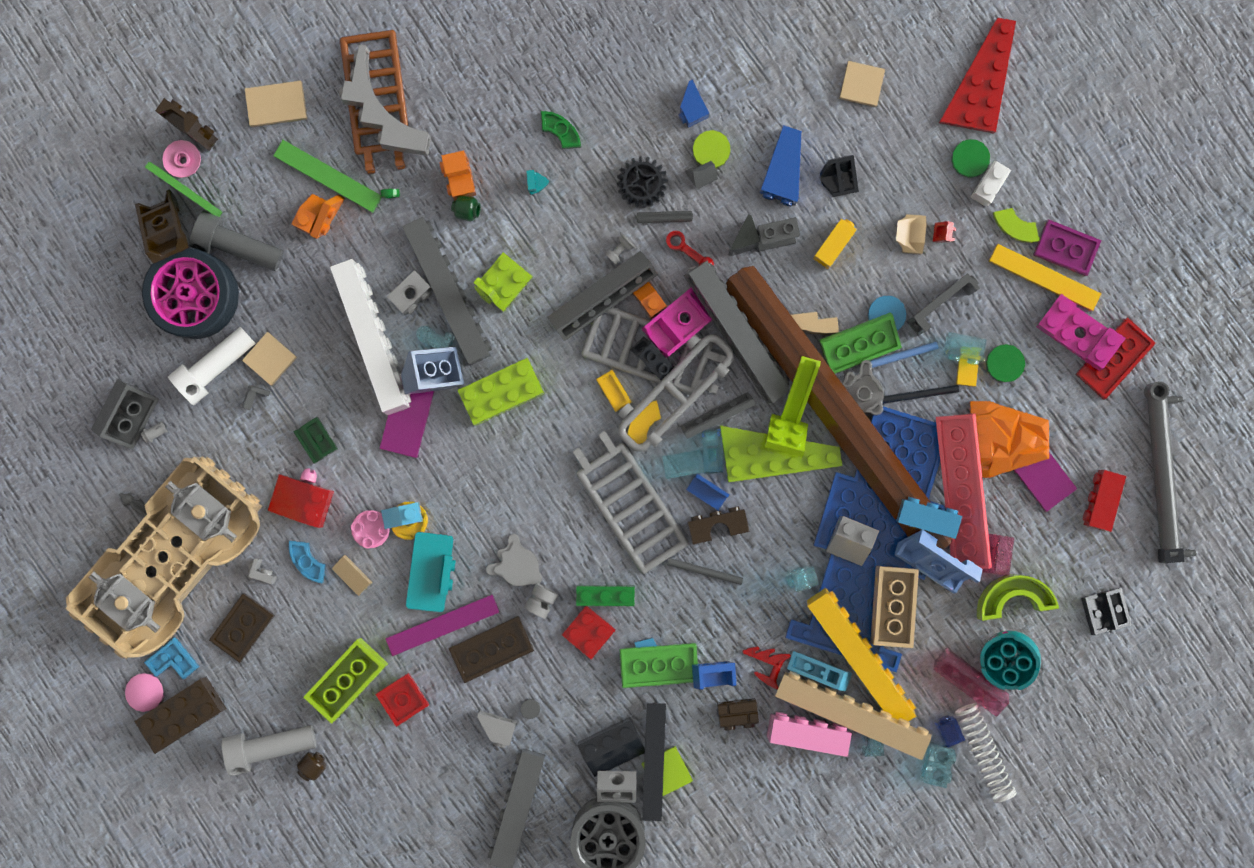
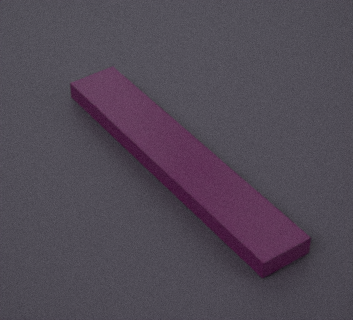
M492 594L385 639L392 656H395L495 615L500 611Z

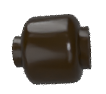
M307 752L297 764L298 775L305 781L317 780L326 769L325 757L319 752Z

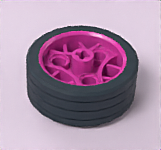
M187 248L164 260L152 263L146 272L142 284L143 305L149 318L163 331L183 338L201 339L220 332L231 321L238 306V285L232 271L217 257L198 249ZM203 266L206 267L208 270L203 272ZM192 270V278L187 279V273ZM213 275L215 282L208 287L204 279ZM171 277L175 278L172 288L168 289L166 286ZM207 298H210V305L208 307H205V300ZM177 300L178 305L173 309L172 302ZM196 311L195 323L189 324L187 313ZM180 317V318H181V323H180L179 321H177L176 319Z

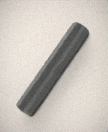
M692 211L637 213V223L691 222L693 220Z

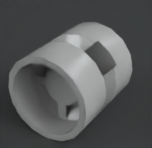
M536 583L531 592L533 597L528 598L524 608L546 619L550 611L549 605L554 604L558 594Z

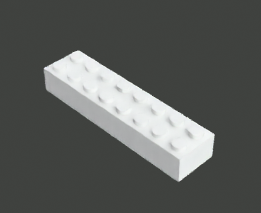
M353 259L331 266L333 277L382 412L391 415L410 408L409 402H411L409 394L404 393L401 373L399 374L396 369L399 365L395 355L393 356L390 352L392 348L391 342L383 333L386 329L383 321L377 316V313H379L378 306L370 297L373 293L370 285L364 280L367 276L363 266L361 267Z

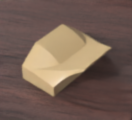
M906 214L905 218L898 220L896 242L901 245L902 253L921 255L925 244L926 216Z

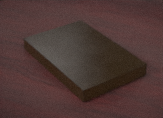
M243 593L209 641L240 663L275 615Z

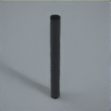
M953 385L884 396L883 404L959 392V386Z

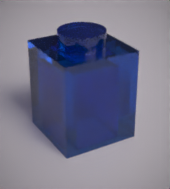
M943 716L938 719L939 722L935 723L941 740L947 748L965 741L957 719L953 716Z

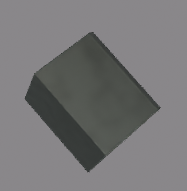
M747 215L728 255L734 256L758 247L760 239L751 215Z

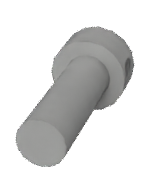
M312 725L246 740L243 733L222 738L223 760L229 776L250 772L251 763L316 748V738Z

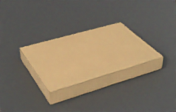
M302 81L245 88L250 127L307 119Z

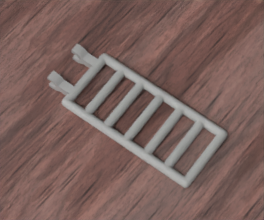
M614 307L609 309L606 313L614 315L600 355L591 352L590 349L602 315L592 321L581 351L583 357L652 382L660 383L661 380L655 374L644 371L645 364L642 360L639 359L637 367L626 364L639 325L645 326L651 320ZM623 318L631 321L632 324L619 361L607 357L620 321ZM712 342L708 343L703 349L690 387L680 383L684 369L671 381L679 391L689 395L695 391L703 382L701 378L708 359L719 364L725 360L726 356L711 351L713 347ZM684 346L679 362L690 352L686 346ZM711 384L705 391L716 394L719 386Z
M603 431L599 434V437L605 444L608 452L589 463L580 448L573 451L583 467L577 472V477L639 572L646 574L687 547L689 542L626 445L620 443L615 447L607 433ZM621 452L627 462L592 485L586 475ZM632 468L638 478L602 501L596 491ZM642 484L648 494L613 517L607 507ZM653 500L658 511L623 533L617 523ZM664 517L669 526L634 549L628 539L659 518ZM674 532L679 543L644 565L638 555Z

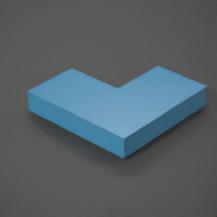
M176 637L144 662L155 677H158L172 666L184 680L199 668V665Z

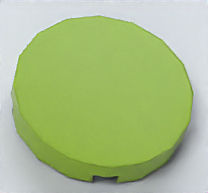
M715 130L699 134L693 145V156L699 165H703L712 161L715 164V168L725 164L731 151L727 137Z

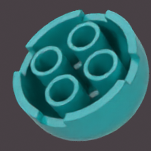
M1012 630L998 632L987 640L981 651V671L985 678L999 689H1025L1038 676L1041 667L1040 651L1035 642L1021 632Z

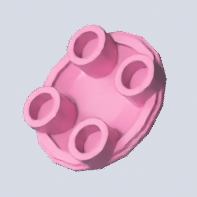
M375 510L360 513L351 525L354 540L365 548H376L382 545L390 533V528H384L382 513Z
M138 674L131 678L126 685V700L137 711H151L164 699L163 686L154 674Z

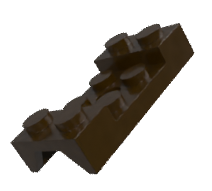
M164 98L155 111L179 131L185 133L210 151L218 140L213 135L215 131L206 125L201 127L202 125L198 120L199 117L189 110L187 113L182 111L181 108L183 106L173 99L169 102Z
M170 189L166 190L164 201L149 207L140 203L135 204L145 254L153 264L189 248L186 235L182 231L178 212L180 210L178 201Z

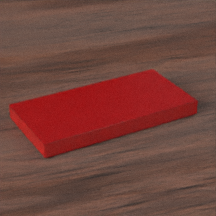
M1128 317L1115 329L1117 333L1126 339L1101 371H1098L1086 362L1075 374L1103 400L1115 390L1156 344Z

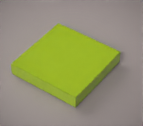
M676 745L664 751L663 796L693 781Z

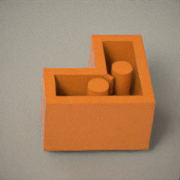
M465 151L441 155L442 162H439L441 172L444 174V177H448L449 184L446 185L448 195H452L454 200L462 195L476 196L469 160Z

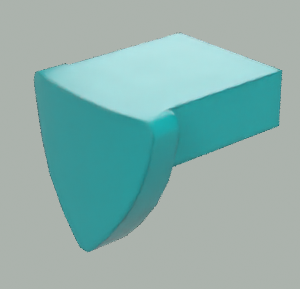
M526 170L530 195L539 193L549 184V180L534 170Z

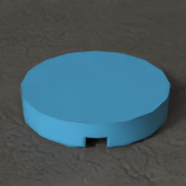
M882 296L870 305L868 321L891 312L898 331L906 320V309L898 298Z

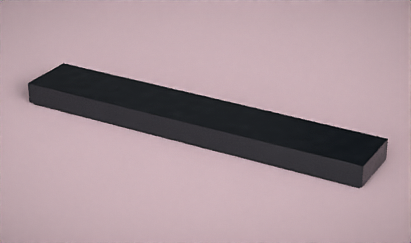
M647 703L642 821H662L666 703Z

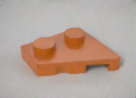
M336 195L323 202L310 236L317 239L328 233L330 224L342 205L344 197Z

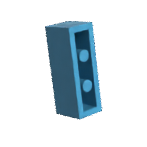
M908 497V500L902 499L896 522L956 539L962 516L957 514L958 510L946 508V511L938 509L939 505L927 502V505L919 504V499Z

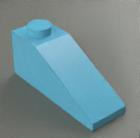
M793 651L787 667L790 671L841 691L847 690L852 673L796 651Z

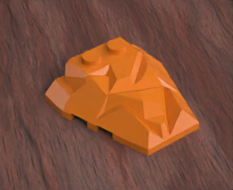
M970 401V414L975 413L982 478H991L1049 459V420L991 401Z

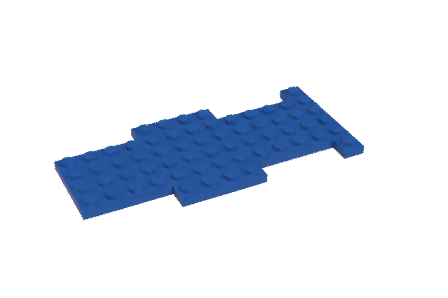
M883 406V412L880 415H872L871 423L929 499L940 464L936 422ZM856 468L854 477L835 472L813 546L827 549L840 516L879 530L873 548L862 566L830 554L819 590L820 592L826 588L829 593L833 591L839 600L837 604L840 608L844 607L850 615L848 617L850 622H855L861 630L859 633L861 637H866L871 642L876 566L914 567L895 556L898 542L906 539L908 536ZM930 501L933 504L939 505L938 509L946 510L944 505ZM919 571L918 578L925 580L926 575ZM813 613L809 624L790 619L785 638L843 656ZM871 644V651L874 654L878 653L881 657L884 669L888 668L890 671L897 672L902 654L886 649L884 646Z

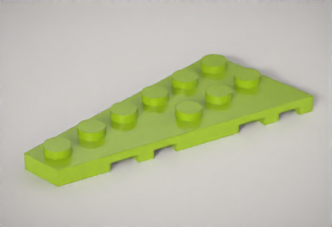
M720 426L728 482L842 466L840 447L806 441L803 457L766 448L767 434Z

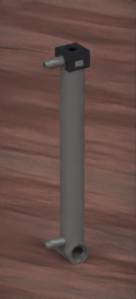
M1160 381L1150 383L1144 389V395L1148 403L1160 540L1158 561L1159 563L1185 562L1184 557L1197 555L1196 550H1184V548L1180 547L1168 404L1183 402V397L1168 396L1170 392L1168 385ZM1155 387L1160 391L1159 396L1154 394Z

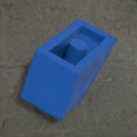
M690 80L680 106V113L678 114L682 124L686 123L688 128L709 118V111L693 80Z

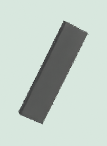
M749 392L680 427L686 438L689 439L756 405Z

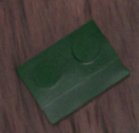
M315 417L299 429L293 431L313 464L318 463V461L338 450L319 417Z

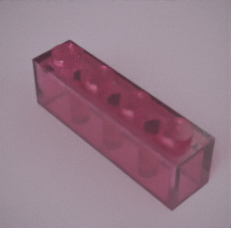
M947 647L935 660L933 670L997 717L1009 704V694L1006 691L992 685L982 673Z

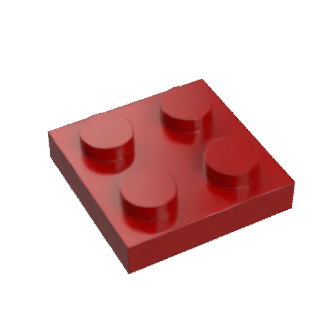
M585 606L562 636L592 660L616 629L590 607Z
M407 673L375 694L396 727L429 706L428 701L410 673Z

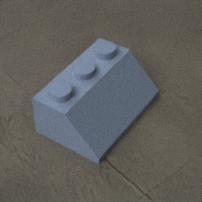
M450 347L408 352L401 373L404 393L413 394L447 390L464 385L457 348Z

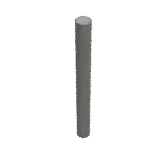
M669 558L667 563L668 566L742 585L743 582L742 577Z

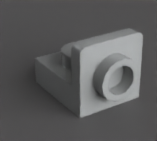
M255 558L254 561L250 562L248 577L269 584L275 583L277 576L272 574L273 571L261 568V571L259 570L262 559Z

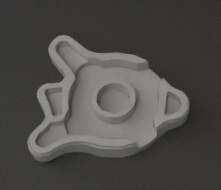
M864 360L860 366V373L855 375L853 372H848L842 384L864 413L878 416L883 412L884 389L880 381L873 375L872 363L869 360Z
M510 535L508 546L497 552L501 562L488 565L486 572L489 575H500L507 582L515 586L540 584L542 575L539 572L537 557L530 550L522 546L518 535Z

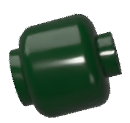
M462 195L452 202L451 211L454 212L456 219L472 222L475 218L479 217L481 204L478 203L475 197Z

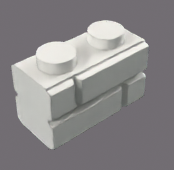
M997 161L992 162L972 193L971 198L987 207L992 203L1011 170Z

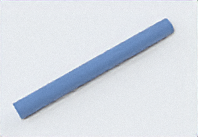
M937 342L929 343L877 358L870 362L872 363V368L936 350L938 349Z

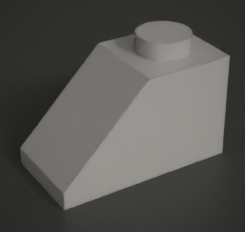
M479 711L477 718L490 741L495 742L494 745L505 748L510 746L517 721Z

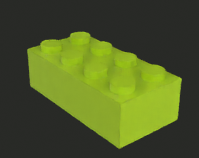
M528 358L458 390L474 426L545 394Z
M359 638L308 691L304 698L332 724L383 671L388 663L362 638Z

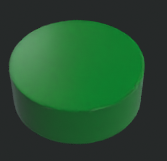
M400 189L380 190L382 198L400 197Z

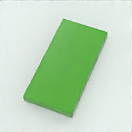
M148 162L145 166L146 169L213 215L220 217L222 214L221 210L153 163Z
M891 312L819 340L824 359L835 374L859 365L864 360H872L902 348Z
M696 643L619 649L622 688L693 683L692 665L698 664Z

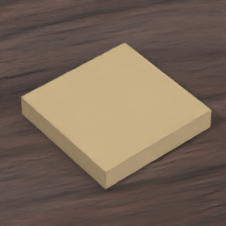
M848 61L839 99L877 107L885 69Z
M267 332L242 361L272 386L295 361L297 356Z

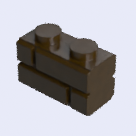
M755 698L717 702L720 728H724L726 731L735 730V726L743 725V728H753L755 724L759 723L757 701Z

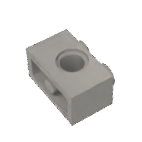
M414 270L387 298L404 315L407 313L411 314L417 309V304L421 300L425 301L430 297L432 288ZM409 290L416 291V295L412 299L407 298Z
M598 771L597 802L636 803V771Z

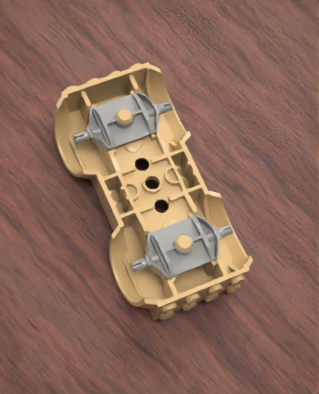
M209 457L184 458L145 504L147 515L118 549L108 548L66 597L67 607L65 609L69 611V615L73 619L80 620L85 624L84 628L87 631L97 634L103 644L110 645L115 649L114 653L120 658L142 657L164 645L183 622L184 611L181 604L182 601L213 565H224L239 556L250 545L259 530L260 522L257 512L262 508V505L259 504L260 500L253 494H247L242 484L237 481L234 483L230 480V475L223 469H217L215 467L216 463ZM174 536H179L182 539V545L178 548L171 544ZM162 551L168 554V560L164 563L159 560V554ZM149 566H153L157 570V574L153 578L146 575V569Z

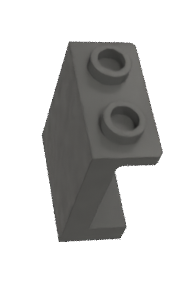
M794 217L758 225L756 229L760 239L757 247L758 252L796 244L795 238L800 236L797 218Z

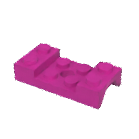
M690 288L641 330L665 358H668L712 319L692 288ZM681 313H686L689 316L688 323L681 322Z
M1060 294L1036 327L1095 369L1101 371L1126 338L1112 328H1106L1076 307V303ZM1080 328L1084 330L1085 336L1083 338L1076 337L1075 329Z

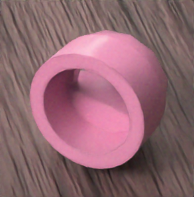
M307 468L302 472L300 480L315 483L317 474L315 470L312 469L310 471V468Z

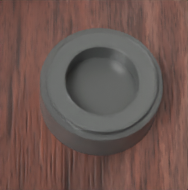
M535 699L525 700L521 705L522 715L527 719H533L538 716L540 704Z

